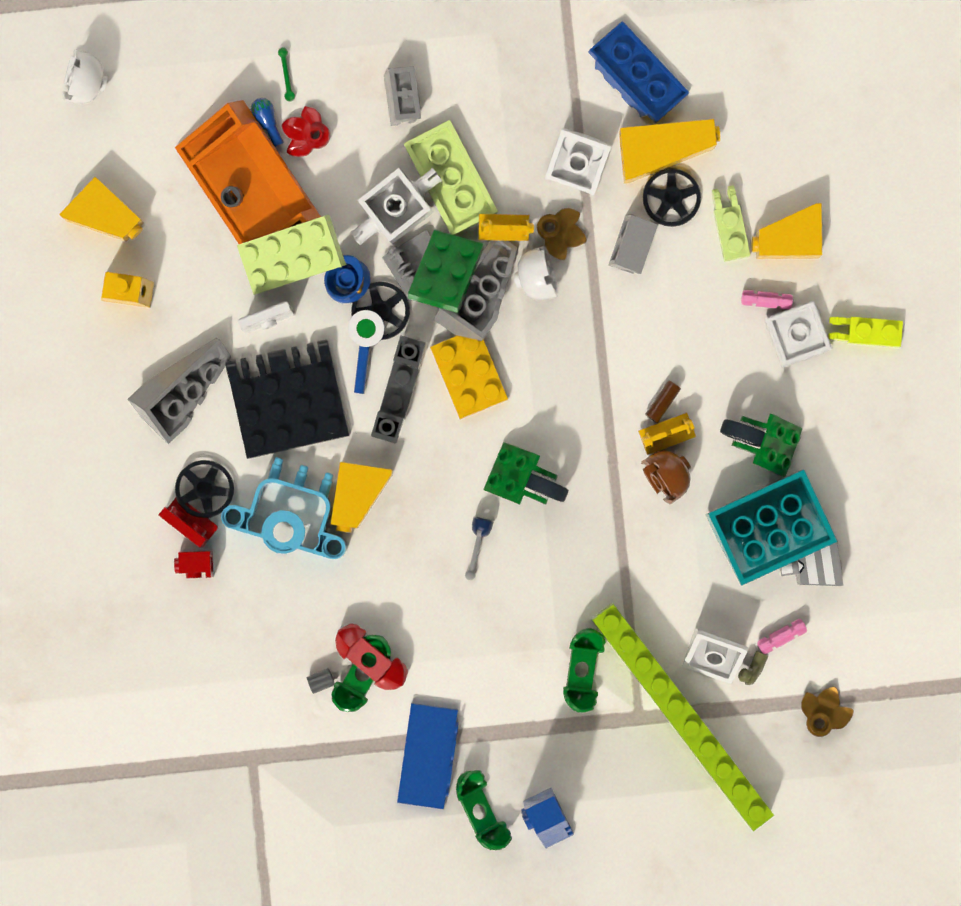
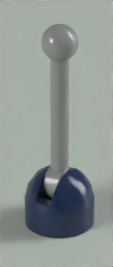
M473 517L472 531L477 538L469 570L465 573V577L468 580H473L476 576L474 569L481 539L490 534L494 521Z

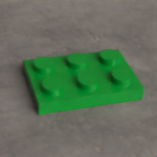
M434 230L408 291V299L458 313L484 250V244Z

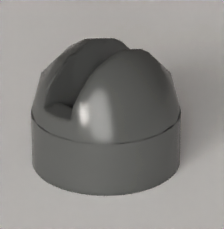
M236 186L226 187L221 193V201L227 207H237L243 201V192ZM231 190L233 191V193H234V194L236 195V197L238 198L237 201H236V199L234 198V196L230 193Z

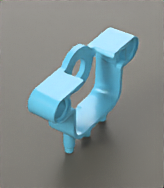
M278 457L275 458L268 479L258 485L250 509L230 505L223 509L221 513L222 523L226 527L263 538L266 546L276 553L287 554L300 549L329 559H338L347 550V545L343 538L325 532L332 507L328 495L332 485L333 474L325 473L319 492L304 488L308 467L304 465L300 466L294 484L281 481L279 476L282 470L283 459ZM270 483H278L317 495L325 501L326 511L318 533L319 543L314 549L302 546L305 538V527L299 516L291 511L280 510L274 512L263 523L262 533L251 531L250 520L255 516L265 486ZM236 509L240 512L241 519L237 524L233 525L228 521L227 517L231 510ZM280 522H287L293 527V537L288 542H279L274 537V527ZM331 540H337L341 543L342 548L337 555L330 554L327 549L328 543Z

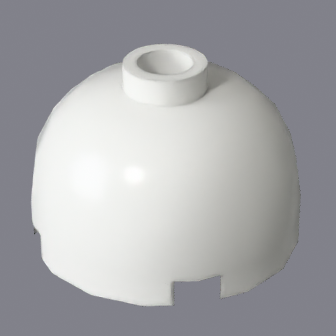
M74 50L75 56L70 57L64 84H67L69 88L68 92L63 91V100L79 104L89 103L97 97L99 91L104 92L107 76L103 75V67L96 57L86 52Z
M545 246L526 252L518 262V272L514 273L517 288L522 287L525 294L535 300H547L558 297L555 272L553 267L551 268L549 261H547L551 259Z

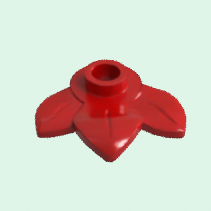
M305 106L301 117H291L282 123L284 133L288 138L292 139L286 151L291 156H307L313 149L325 147L330 140V131L326 125L322 124L321 114L312 107ZM316 131H319V132H320L319 138L314 139V138H313L314 133H315Z

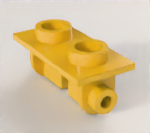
M479 214L478 240L529 241V233L534 232V224L529 223L530 215Z
M687 413L638 431L647 455L696 437L693 430V422L689 419Z

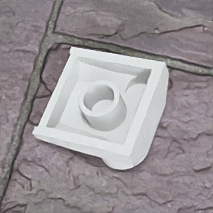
M562 128L545 179L562 183L594 196L611 145L582 133Z

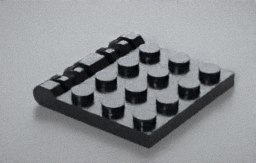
M327 339L317 341L321 362H317L313 343L307 344V353L311 361L309 365H301L300 352L297 346L291 347L295 368L290 369L286 349L267 353L272 372L267 374L262 354L256 355V365L260 376L256 377L250 376L249 363L246 358H242L240 363L244 376L243 380L240 379L236 360L225 362L247 459L349 436Z

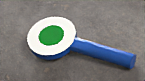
M371 310L357 312L351 317L348 324L350 338L359 345L354 393L364 394L369 348L377 344L385 333L383 319L379 314Z

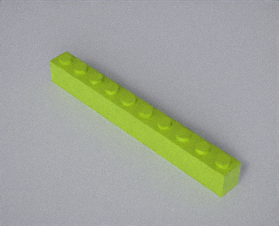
M611 603L595 615L591 620L754 832L775 816L615 605Z

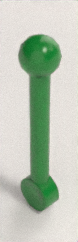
M282 47L278 50V55L281 57L286 86L284 97L288 102H291L295 99V94L291 91L286 59L288 51Z

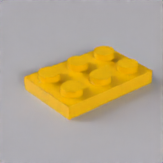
M455 336L430 347L459 419L508 400L484 340L480 341Z

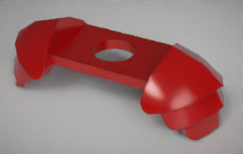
M350 623L338 630L335 642L339 655L343 659L347 658L374 680L375 686L384 690H395L404 685L408 674L406 665L399 658L391 661L364 638L366 634L365 629L360 628L357 624ZM367 652L373 653L377 659L376 664L372 667L365 666L362 662L363 654Z

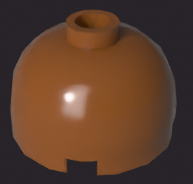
M665 450L658 451L641 461V464L646 465L643 468V472L648 482L657 494L662 491L666 495L663 499L666 503L672 504L687 492L691 480L688 470L691 469V466L684 456L679 457L675 453Z

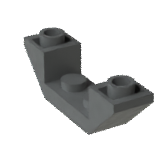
M400 335L393 359L394 363L371 437L397 443L419 372L425 342Z

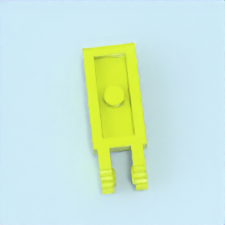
M830 317L829 323L833 325H849L848 334H841L839 332L828 333L829 340L848 341L847 343L901 347L903 321L862 317Z

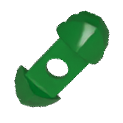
M592 628L583 629L573 637L569 647L571 649L567 683L563 687V695L568 706L578 713L592 711L597 703L598 692L592 690L597 653L605 651L604 645L606 642L604 635ZM579 662H585L588 665V673L584 677H578L575 673V667Z
M368 635L364 637L390 659L391 648L383 636ZM367 652L362 656V662L365 666L372 667L377 662L376 656L373 653ZM354 664L343 683L337 681L334 684V689L331 693L332 702L340 711L355 712L364 706L368 701L365 696L374 682L370 677L366 681L358 680L355 675L358 667Z
M480 770L461 773L456 784V794L476 834L477 841L489 850L505 848L512 840L511 832L504 821L497 822L482 790L487 786L484 774ZM476 804H480L485 810V815L482 819H477L473 814V808Z

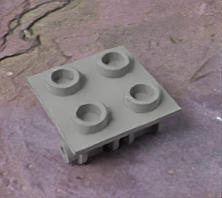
M427 230L399 247H393L388 251L389 253L382 257L407 298L408 291L431 238Z

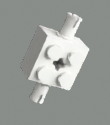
M398 168L357 200L367 212L368 219L351 231V235L356 238L355 240L359 245H362L364 241L379 231L384 234L390 243L394 244L434 212L424 200V194L443 180L431 168L417 181H410L404 172ZM393 201H396L398 203L402 202L399 206L400 210L398 212H396L395 210L391 211V209L393 208V205L391 203Z

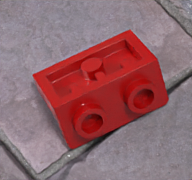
M176 497L168 507H164L158 514V516L199 548H203L218 529V526L209 518H198L184 511L178 504ZM185 503L186 506H188L193 511L201 513L191 504Z

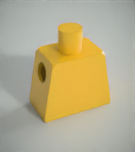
M105 272L101 301L150 308L154 282L140 276Z

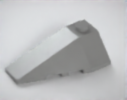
M490 240L482 252L459 312L456 313L440 308L434 320L454 335L482 341L497 321L518 247L509 241Z
M215 338L146 381L128 398V401L139 416L169 444L189 425L192 420L190 415L197 404L201 405L205 399L203 397L210 384L216 382L226 366L225 362L230 360L231 355L220 339Z

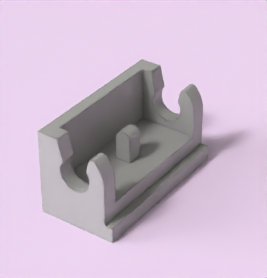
M414 66L389 68L384 74L390 125H399L401 122L414 123L417 119H421Z
M634 215L625 216L608 266L632 274H641L658 224Z

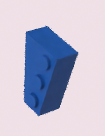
M552 788L523 801L524 808L521 809L523 820L528 830L534 828L536 835L545 848L574 835Z

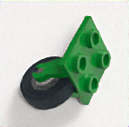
M770 414L767 423L745 416L741 417L740 422L724 419L720 433L733 439L731 446L755 454L753 464L779 476L786 477L803 428L774 414ZM754 427L766 430V433Z
M505 442L501 446L483 489L519 505L523 496L545 505L549 498L564 502L569 491L567 488L556 483L558 475L537 466L540 458L539 455ZM535 471L542 475L540 477L538 475L532 474L531 472ZM525 487L528 488V489H531V490H533V491H535V492H534V493H531V492L525 490Z

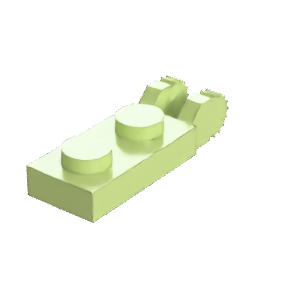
M734 185L727 187V195L731 206L727 208H722L721 195L718 189L712 190L715 208L713 213L724 262L751 256Z

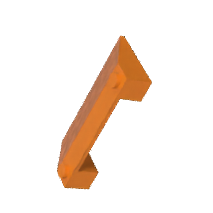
M244 100L227 103L175 147L238 244L321 217ZM236 186L242 190L244 197L239 206L227 207L222 203L221 193L226 187ZM231 190L230 193L234 196V198H235L236 201H237L238 198L236 197V195H235V194L233 193V191Z

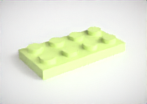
M450 120L404 143V147L420 177L433 168L443 180L428 192L451 235H457L478 224L479 214L498 213Z
M325 215L237 245L253 295L346 265L330 215Z

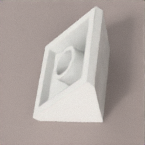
M695 628L682 667L732 684L749 647Z

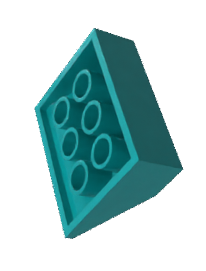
M805 470L798 471L705 514L741 586L838 542Z

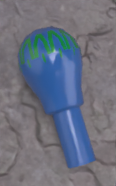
M266 98L256 99L250 109L253 116L263 129L267 131L274 147L283 144L284 142L276 127L277 123L273 104Z

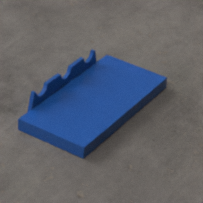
M623 21L588 51L596 60L595 69L603 74L604 79L610 86L620 92L624 101L631 108L637 110L639 117L647 115L654 124L661 120L689 94V91Z
M411 703L397 803L444 809L445 798L449 795L459 722H456L457 709Z

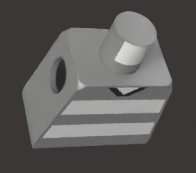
M837 542L780 568L781 576L796 574L798 585L843 586Z

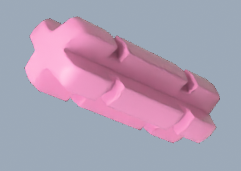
M743 290L741 303L746 306L756 304V307L776 309L777 306H780V309L789 310L793 305V296L782 293V296H778V293L757 291V293H754V290Z
M797 619L791 623L792 626L786 625L769 635L770 638L764 637L760 639L757 645L763 654H768L773 651V647L779 648L795 639V635L799 637L807 632L806 625L801 619Z

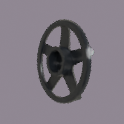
M670 168L655 173L647 181L643 190V205L647 214L654 222L663 226L676 227L689 222L696 215L700 207L701 192L697 182L690 174L680 169ZM675 173L689 179L693 187L677 188ZM667 174L666 189L650 187L657 177ZM647 194L661 200V205L655 215L648 205ZM696 194V204L689 215L682 204V200ZM670 209H674L682 220L668 222L662 220V218Z
M370 283L368 289L372 305L356 308L358 300L352 302L351 315L353 316L362 310L376 312L383 321L398 327L394 332L384 335L381 340L393 338L406 327L409 320L410 307L407 297L401 289L391 283ZM376 286L389 287L395 290L397 294L384 301ZM401 300H403L405 305L403 321L392 313V308Z
M199 460L190 463L179 473L175 483V495L178 504L188 514L198 518H212L221 514L223 509L230 505L234 495V483L231 475L222 465L210 460ZM197 465H212L204 478H199L190 470ZM219 469L227 477L229 488L214 484ZM185 476L194 488L181 497L180 482L182 477ZM213 496H228L222 507L216 511L212 510ZM201 499L205 513L193 511L185 503Z

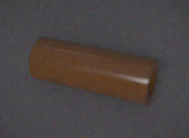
M668 380L645 415L658 423L681 388Z

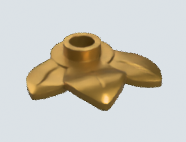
M564 208L555 215H544L537 223V232L541 238L545 239V247L548 253L559 260L566 259L567 247H578L587 241L583 231L575 225L580 217V212L574 209ZM547 223L554 225L555 229L553 232L545 230Z
M836 687L823 690L818 697L806 692L802 699L801 709L807 717L806 726L808 731L814 736L823 737L829 734L832 729L844 728L853 716V709L839 706L840 700ZM821 718L824 721V725L821 728H816L815 721Z

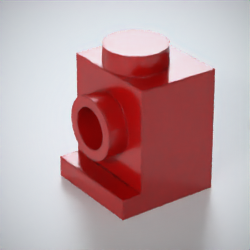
M213 551L178 552V558H174L175 574L186 573V578H202V573H205L206 578L214 577Z

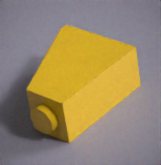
M96 177L59 214L67 222L126 242L130 238L132 240L135 239L142 232L143 228L141 226L144 224L135 213Z
M822 203L813 204L759 229L756 232V237H752L751 241L752 252H756V259L820 258L822 256Z
M340 462L331 525H337L336 531L351 533L352 528H359L392 477L393 470Z

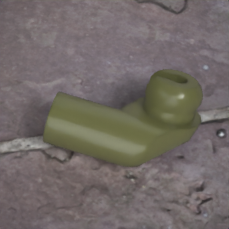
M756 651L749 669L743 668L740 670L739 680L745 682V685H753L762 673L768 655Z

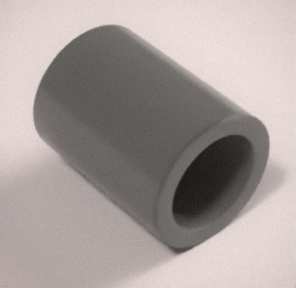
M329 668L306 677L313 694L330 688L335 684Z

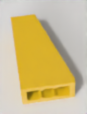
M714 119L620 128L619 140L624 184L634 182L715 149L717 142H720L719 126H715Z

